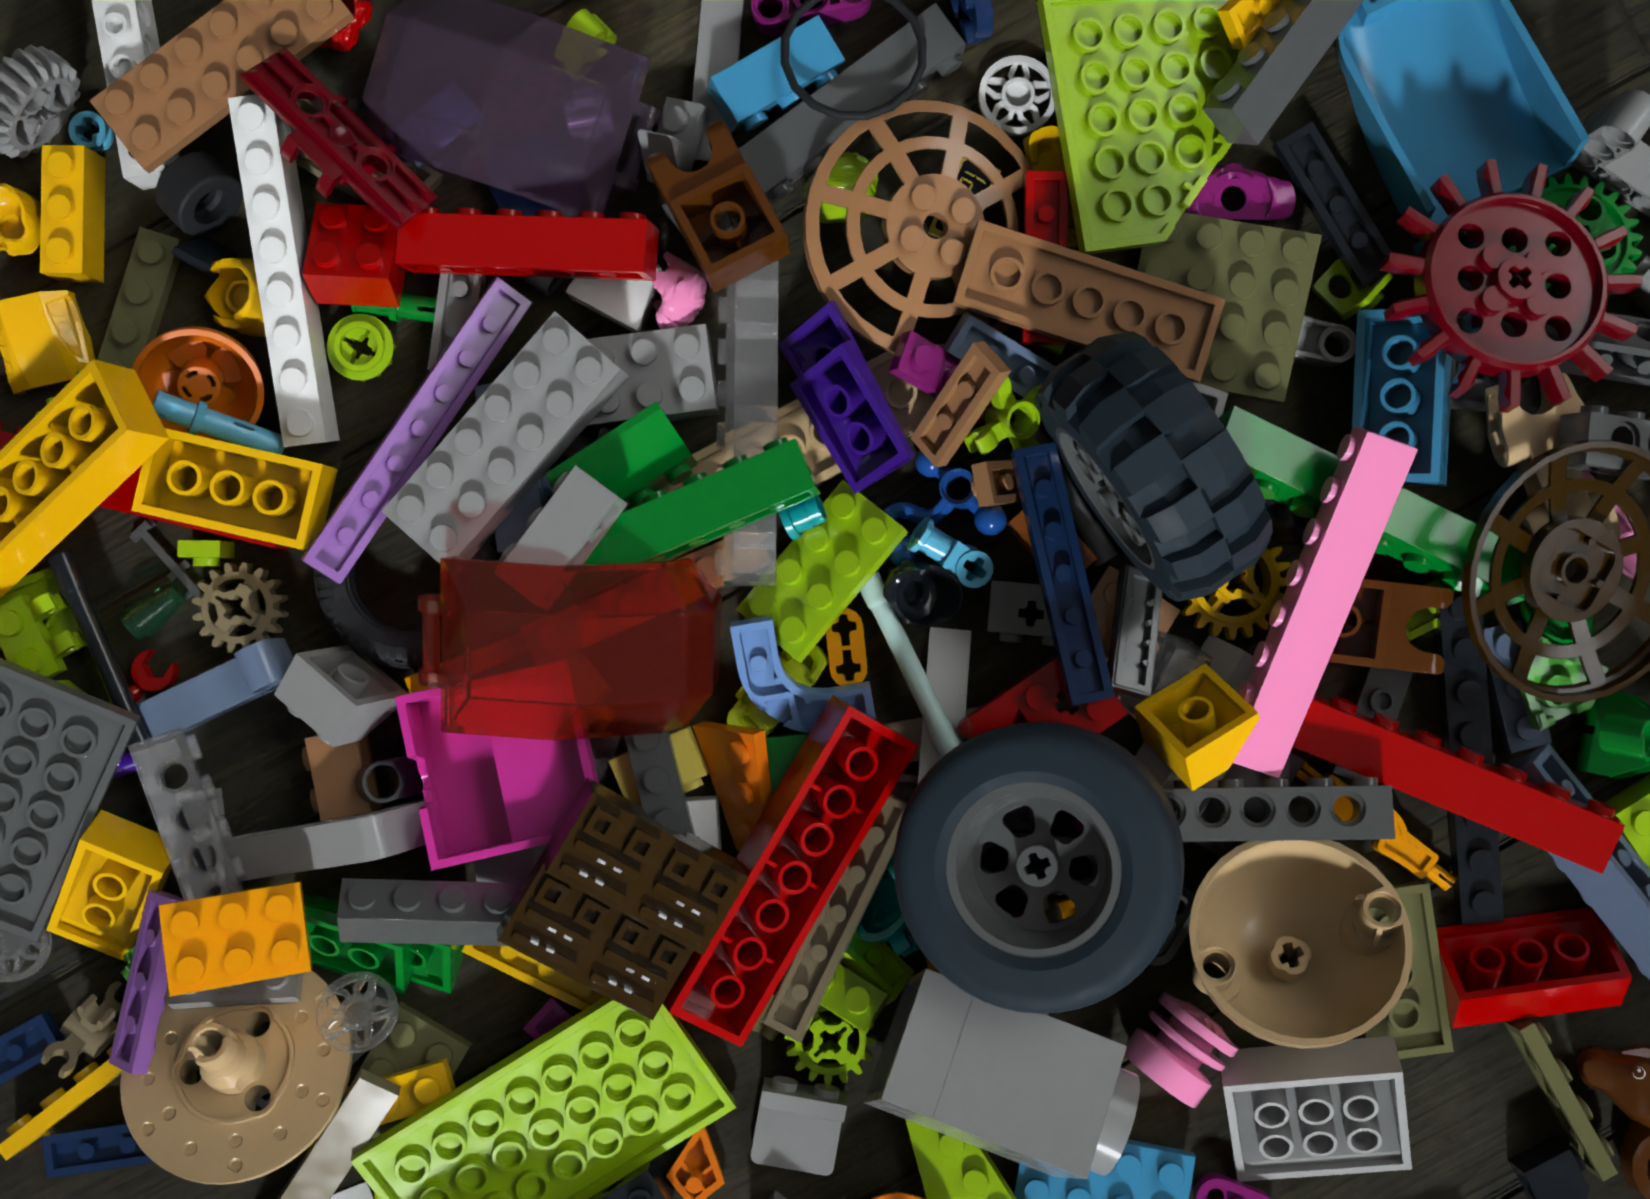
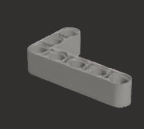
M1628 89L1585 118L1582 125L1590 139L1571 166L1598 184L1601 181L1604 182L1605 189L1611 193L1619 192L1618 197L1650 218V146L1641 141L1650 127V94L1638 89Z
M422 798L367 814L255 832L222 840L229 882L363 863L424 846L426 843L419 809L425 804V800Z

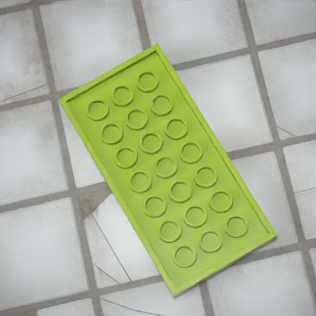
M605 996L368 1142L364 1149L351 1156L350 1162L379 1199H589L736 1108L734 1097L678 1017L668 1013L664 1004H662L654 1019L651 1020Z

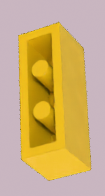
M42 145L40 273L62 283H104L106 159L84 145Z

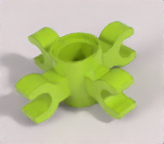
M1007 376L992 398L991 404L986 411V424L969 432L964 439L969 452L974 453L979 450L981 455H985L995 449L999 442L1005 438L1010 439L1013 450L1040 445L1034 438L1040 426V413L1037 409L1035 397L1042 384L1030 390L1023 399L1016 400L1012 392L1011 381ZM1014 412L1015 421L1011 427L1010 418L1012 413Z

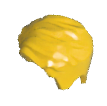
M2 183L0 184V251H6L11 256L31 254L40 245L41 203L26 192Z

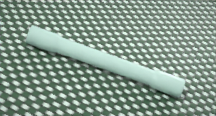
M877 570L860 593L867 607L872 611L927 724V730L940 758H942L961 744L960 738L951 720L945 715L896 612L891 609L890 604L883 597L885 584Z

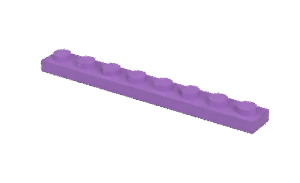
M499 277L491 281L301 557V561L335 583L341 584L387 517L381 511L423 464L532 304L531 301Z

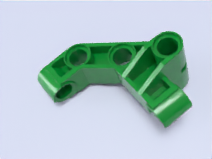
M1621 691L1595 699L1592 708L1585 710L1582 722L1584 725L1594 726L1593 734L1580 732L1574 770L1619 779L1649 772L1650 704L1637 695Z

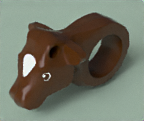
M1635 1044L1617 1049L1588 1045L1581 1050L1576 1059L1579 1075L1586 1085L1605 1093L1632 1119L1625 1133L1619 1153L1620 1168L1628 1186L1640 1192L1646 1199H1650V1168L1648 1166L1650 1159V1045Z

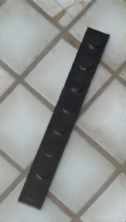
M1454 591L1453 603L1447 608H1436V613H1434V618H1437V628H1435L1437 654L1441 655L1445 660L1444 672L1438 674L1444 747L1455 752L1458 751L1459 746L1478 752L1485 756L1483 763L1493 766L1487 667L1468 631L1463 612L1462 591ZM1482 615L1478 617L1484 636V625ZM1448 811L1453 875L1456 877L1454 882L1456 921L1462 925L1504 921L1498 831Z

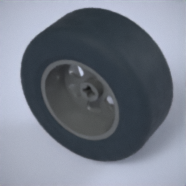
M1038 721L1005 726L977 735L948 752L927 772L911 795L899 824L894 849V878L899 906L914 941L932 965L950 982L983 1002L1000 1008L1025 1013H1060L1077 1010L1112 996L1131 983L1151 963L1164 944L1177 913L1184 881L1185 859L1183 840L1173 807L1163 788L1140 760L1116 742L1092 730L1065 723ZM1027 805L1034 812L1035 831L1019 838L1006 826L1004 815L1013 809ZM1060 810L1070 813L1084 825L1083 833L1070 843L1061 842L1051 833L1055 815ZM985 842H993L1008 850L1009 863L1006 870L992 873L982 870L981 854ZM1034 853L1040 859L1047 857L1050 861V864L1045 868L1044 875L1040 869L1032 870L1029 865L1035 858ZM1085 855H1095L1098 857L1099 876L1095 886L1084 885L1070 876V866L1073 858ZM1011 884L1017 885L1028 895L1024 913L1020 917H1014L996 902V895ZM1058 890L1063 891L1075 904L1076 913L1066 919L1050 922L1045 915L1044 897Z

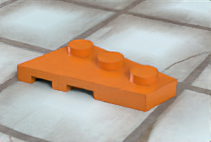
M702 721L692 725L734 845L736 850L740 851L772 798L765 730Z

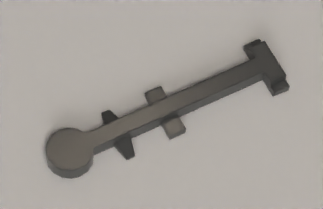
M150 518L145 520L131 533L129 538L134 543L143 538L171 570L167 575L169 580L174 582L178 578L188 589L185 594L186 599L193 596L195 598L203 597L205 592L200 590L197 585L199 582L207 581L202 579L195 582L186 572L192 565L187 559H184L179 564L150 532L157 523Z

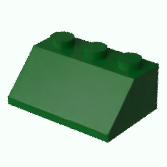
M656 401L547 472L546 475L554 486L564 472H571L576 465L627 502L628 505L626 507L630 510L633 507L644 504L642 499L648 494L659 491L669 483L671 486L683 482L692 474L693 471L691 469L697 466L698 463Z

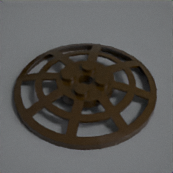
M1580 440L1557 446L1534 457L1515 471L1495 492L1481 513L1471 535L1463 565L1461 588L1463 612L1470 637L1481 658L1498 677L1515 689L1542 700L1561 703L1586 702L1611 695L1632 684L1650 670V636L1630 658L1605 674L1595 651L1614 639L1630 623L1634 616L1650 624V604L1643 601L1650 582V529L1641 508L1626 493L1643 471L1650 476V452L1634 445L1610 440ZM1600 452L1618 456L1629 461L1611 483L1588 477L1566 479L1567 456L1571 454ZM1549 463L1548 486L1538 490L1526 499L1511 515L1509 520L1501 516L1499 511L1512 493L1528 477ZM1589 491L1601 495L1586 517L1567 515V492ZM1548 500L1550 522L1541 527L1533 536L1520 529L1519 525L1530 512ZM1615 505L1627 517L1634 535L1618 540L1615 534L1603 524ZM1490 530L1499 538L1495 544L1490 562L1489 591L1476 598L1477 567L1484 541ZM1510 544L1523 552L1519 576L1501 584L1502 564L1506 549ZM1637 553L1636 572L1632 587L1628 593L1618 587L1623 570V557ZM1575 558L1577 563L1576 572L1571 578L1567 579L1565 575L1566 566ZM1522 594L1528 604L1534 609L1524 632L1514 623L1505 605V602ZM1608 602L1620 608L1617 614L1604 627L1590 635L1586 621L1587 618L1598 613ZM1492 609L1502 629L1512 641L1519 645L1512 670L1501 664L1494 656L1483 636L1478 617ZM1552 618L1568 622L1573 643L1553 645L1539 642L1548 619ZM1534 654L1553 659L1579 657L1587 681L1570 685H1548L1528 680L1527 677Z

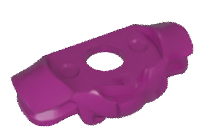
M1227 163L1221 168L1212 170L1207 178L1208 181L1184 213L1227 220L1274 221L1285 219L1292 215L1296 195L1293 184L1290 181L1280 180L1275 177L1266 176L1261 172L1242 168V164ZM1227 187H1238L1245 195L1244 205L1238 211H1229L1221 203V195Z

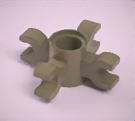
M117 981L108 987L103 1003L100 1006L97 1005V996L91 994L65 1020L59 1030L67 1038L64 1041H57L46 1047L40 1062L45 1065L52 1057L63 1056L67 1063L61 1067L58 1074L63 1079L74 1071L78 1056L82 1052L85 1053V1061L91 1063L100 1055L115 1037L118 1023L114 1020L120 1015L122 1003L117 1002L114 996L119 993L122 983Z

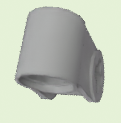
M1304 315L1293 363H1303L1324 369L1338 367L1355 354L1356 335L1347 326L1317 320ZM1327 337L1334 338L1341 344L1342 353L1340 357H1334L1326 351L1324 344Z

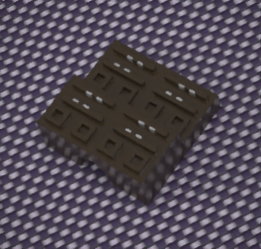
M587 777L498 926L497 941L653 1020L694 951L701 955L705 953L749 877L735 857L685 831L684 835H681L676 831L667 829L656 820L648 817L640 805Z

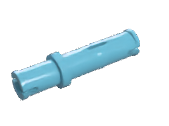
M160 389L153 400L152 405L160 419L188 428L187 433L197 435L200 432L228 443L281 455L285 448L281 434L207 408L208 403L200 400L195 404L165 393Z

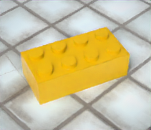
M164 428L169 440L142 464L131 511L300 550L308 549L326 522L338 469L316 462Z

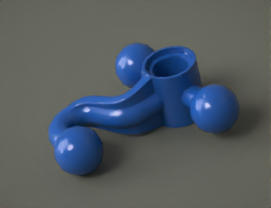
M920 449L915 457L916 469L923 476L936 477L940 481L939 490L942 498L929 509L901 501L892 503L883 510L895 521L904 518L917 524L925 517L933 519L934 524H937L953 509L958 511L970 510L974 514V524L977 530L988 536L999 534L1007 524V514L1004 508L1000 505L979 507L972 488L966 498L962 500L952 499L950 492L954 483L960 480H967L971 483L973 474L962 468L951 469L948 465L935 468ZM908 534L887 558L895 566H898L904 560L917 557L918 551L911 552L907 549L910 538Z

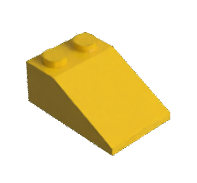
M101 809L79 840L46 930L125 961L123 955L136 945L148 890L162 891L177 855L169 837Z

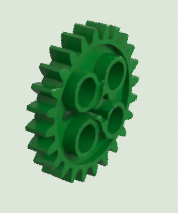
M1566 173L1559 183H1557L1553 176H1549L1546 178L1542 198L1563 208L1567 200L1589 185L1588 176L1584 175L1577 184H1573L1570 173ZM1601 181L1594 189L1591 188L1595 192L1588 206L1579 213L1586 220L1582 219L1579 215L1576 219L1585 227L1592 238L1601 235L1607 229L1625 226L1628 234L1610 250L1601 252L1607 274H1632L1637 269L1634 262L1642 255V251L1635 248V246L1643 239V235L1631 232L1639 223V219H1626L1624 215L1631 208V205L1626 204L1618 207L1615 201L1620 193L1616 191L1609 196L1604 195L1605 183ZM1502 237L1503 246L1509 248L1507 249L1508 251L1516 253L1515 244L1510 239ZM1545 241L1547 250L1552 255L1559 257L1558 248L1553 243ZM1545 283L1546 291L1552 297L1559 299L1556 287L1550 283Z

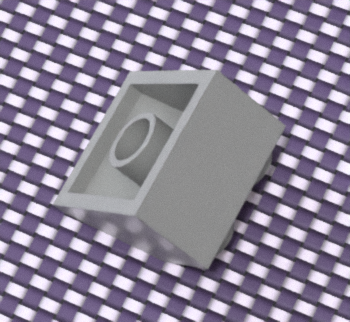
M348 645L296 653L274 693L287 706L288 711L292 715L302 719L316 732L317 737L321 741L332 747L361 741L397 709L395 697L409 694L371 660L360 655Z

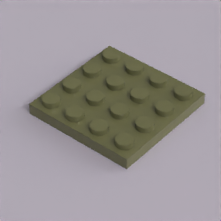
M1183 213L1175 224V229L1164 243L1142 247L1137 271L1226 299L1201 381L1199 382L1200 384L1221 390L1231 396L1284 405L1322 235Z

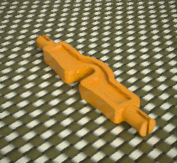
M1306 761L1300 767L1302 770L1299 769L1296 774L1304 783H1306L1307 778H1333V786H1348L1333 774L1326 773L1321 775L1308 765ZM1342 796L1335 801L1333 809L1336 817L1342 821L1349 820L1353 814L1352 803ZM1394 810L1395 839L1372 840V848L1398 863L1413 876L1420 879L1426 876L1441 887L1443 891L1448 890L1451 885L1446 881L1454 884L1456 877L1436 863L1439 856L1407 832L1403 819Z

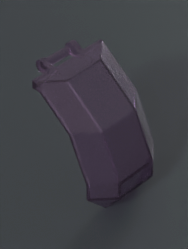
M405 0L387 12L362 96L373 131L387 145L393 144L398 149L397 156L501 189L577 217L580 211H594L603 214L612 185L632 193L637 192L640 181L636 178L643 159L638 139V129L652 131L653 124L659 123L662 113L659 109L639 102L651 63L650 58L546 18L488 0ZM633 115L637 117V122L621 172L619 173L615 169Z

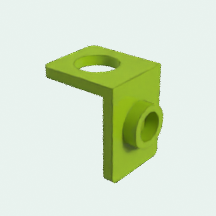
M1337 259L1312 285L1311 289L1346 321L1356 314L1357 310H1372L1384 298L1385 295L1381 290L1394 276L1391 273H1386L1370 286L1367 285L1358 290L1341 260ZM1341 276L1349 282L1350 293L1348 297L1337 298L1331 294L1329 281L1332 277Z

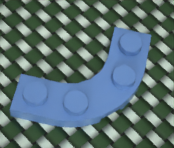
M772 615L730 622L736 665L746 693L761 711H765L774 719L782 722L784 727L803 733H810L832 694L876 719L869 681L830 688H811L795 681L785 671L779 657Z

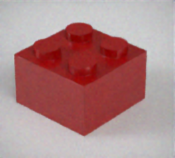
M316 203L302 276L315 304L400 308L406 269L395 264L397 230L370 205Z

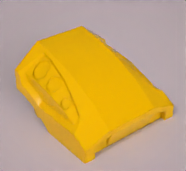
M68 290L39 291L0 300V351L4 360L8 383L13 394L22 395L32 389L71 381L76 376L75 372L77 370H82L89 362L95 359L91 336L82 319L75 293Z

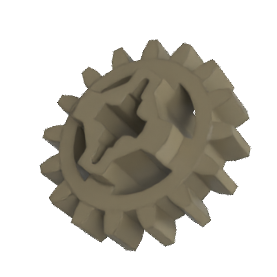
M242 562L240 568H238L236 563H225V574L220 570L212 569L209 571L212 582L198 583L197 586L205 593L203 597L192 598V603L201 606V612L196 613L192 618L195 621H204L205 626L200 630L199 634L201 636L214 635L211 645L214 648H220L227 644L228 653H235L241 647L244 648L256 643V641L270 638L269 632L282 633L283 628L276 622L278 618H285L289 615L287 611L279 608V603L288 600V595L276 593L275 590L282 582L279 579L267 581L266 579L269 574L267 568L259 567L254 572L253 563ZM245 580L244 583H239L235 590L225 588L227 584L233 581ZM263 596H264L265 603H266V610H265V607H264ZM232 600H242L241 607L249 615H239L241 609ZM245 625L257 628L250 634L244 636L236 635L237 632H242Z

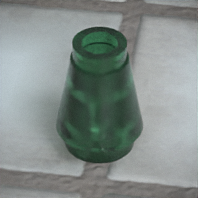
M169 582L165 586L124 605L126 610L120 613L118 617L128 631L136 639L142 641L147 636L153 638L187 600L172 582Z

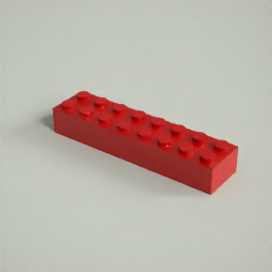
M832 694L737 855L736 859L740 862L749 879L703 955L695 951L692 953L663 1002L668 1013L735 1045L743 1046L917 750V744Z

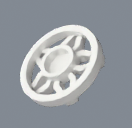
M1023 55L1008 56L991 65L985 72L978 91V103L983 117L1010 136H1024L1042 128L1048 122L1055 109L1048 68L1040 61ZM1012 65L1008 73V81L1001 77H992L1000 69ZM1018 65H1021L1023 77H1014ZM1028 67L1036 70L1045 81L1034 80L1030 82ZM987 85L1000 86L1002 91L1001 93H996ZM1035 89L1049 90L1040 96H1035ZM985 94L993 100H1001L995 104L992 113L987 106ZM1050 98L1048 109L1040 118L1038 107L1033 103L1040 104ZM1005 108L1009 114L1001 120H997L996 117L999 110ZM1027 110L1032 113L1033 124L1023 116V113ZM1014 114H1017L1018 122L1023 127H1013L1006 124L1013 119Z

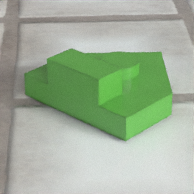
M1542 636L1539 640L1542 643L1557 645ZM1534 654L1527 677L1528 680L1548 685H1570L1587 681L1579 657L1553 659ZM1601 665L1604 674L1607 673L1609 668ZM1520 691L1531 728L1539 731L1555 725L1557 720L1572 713L1579 714L1592 708L1595 702L1594 699L1586 702L1561 703L1542 700Z

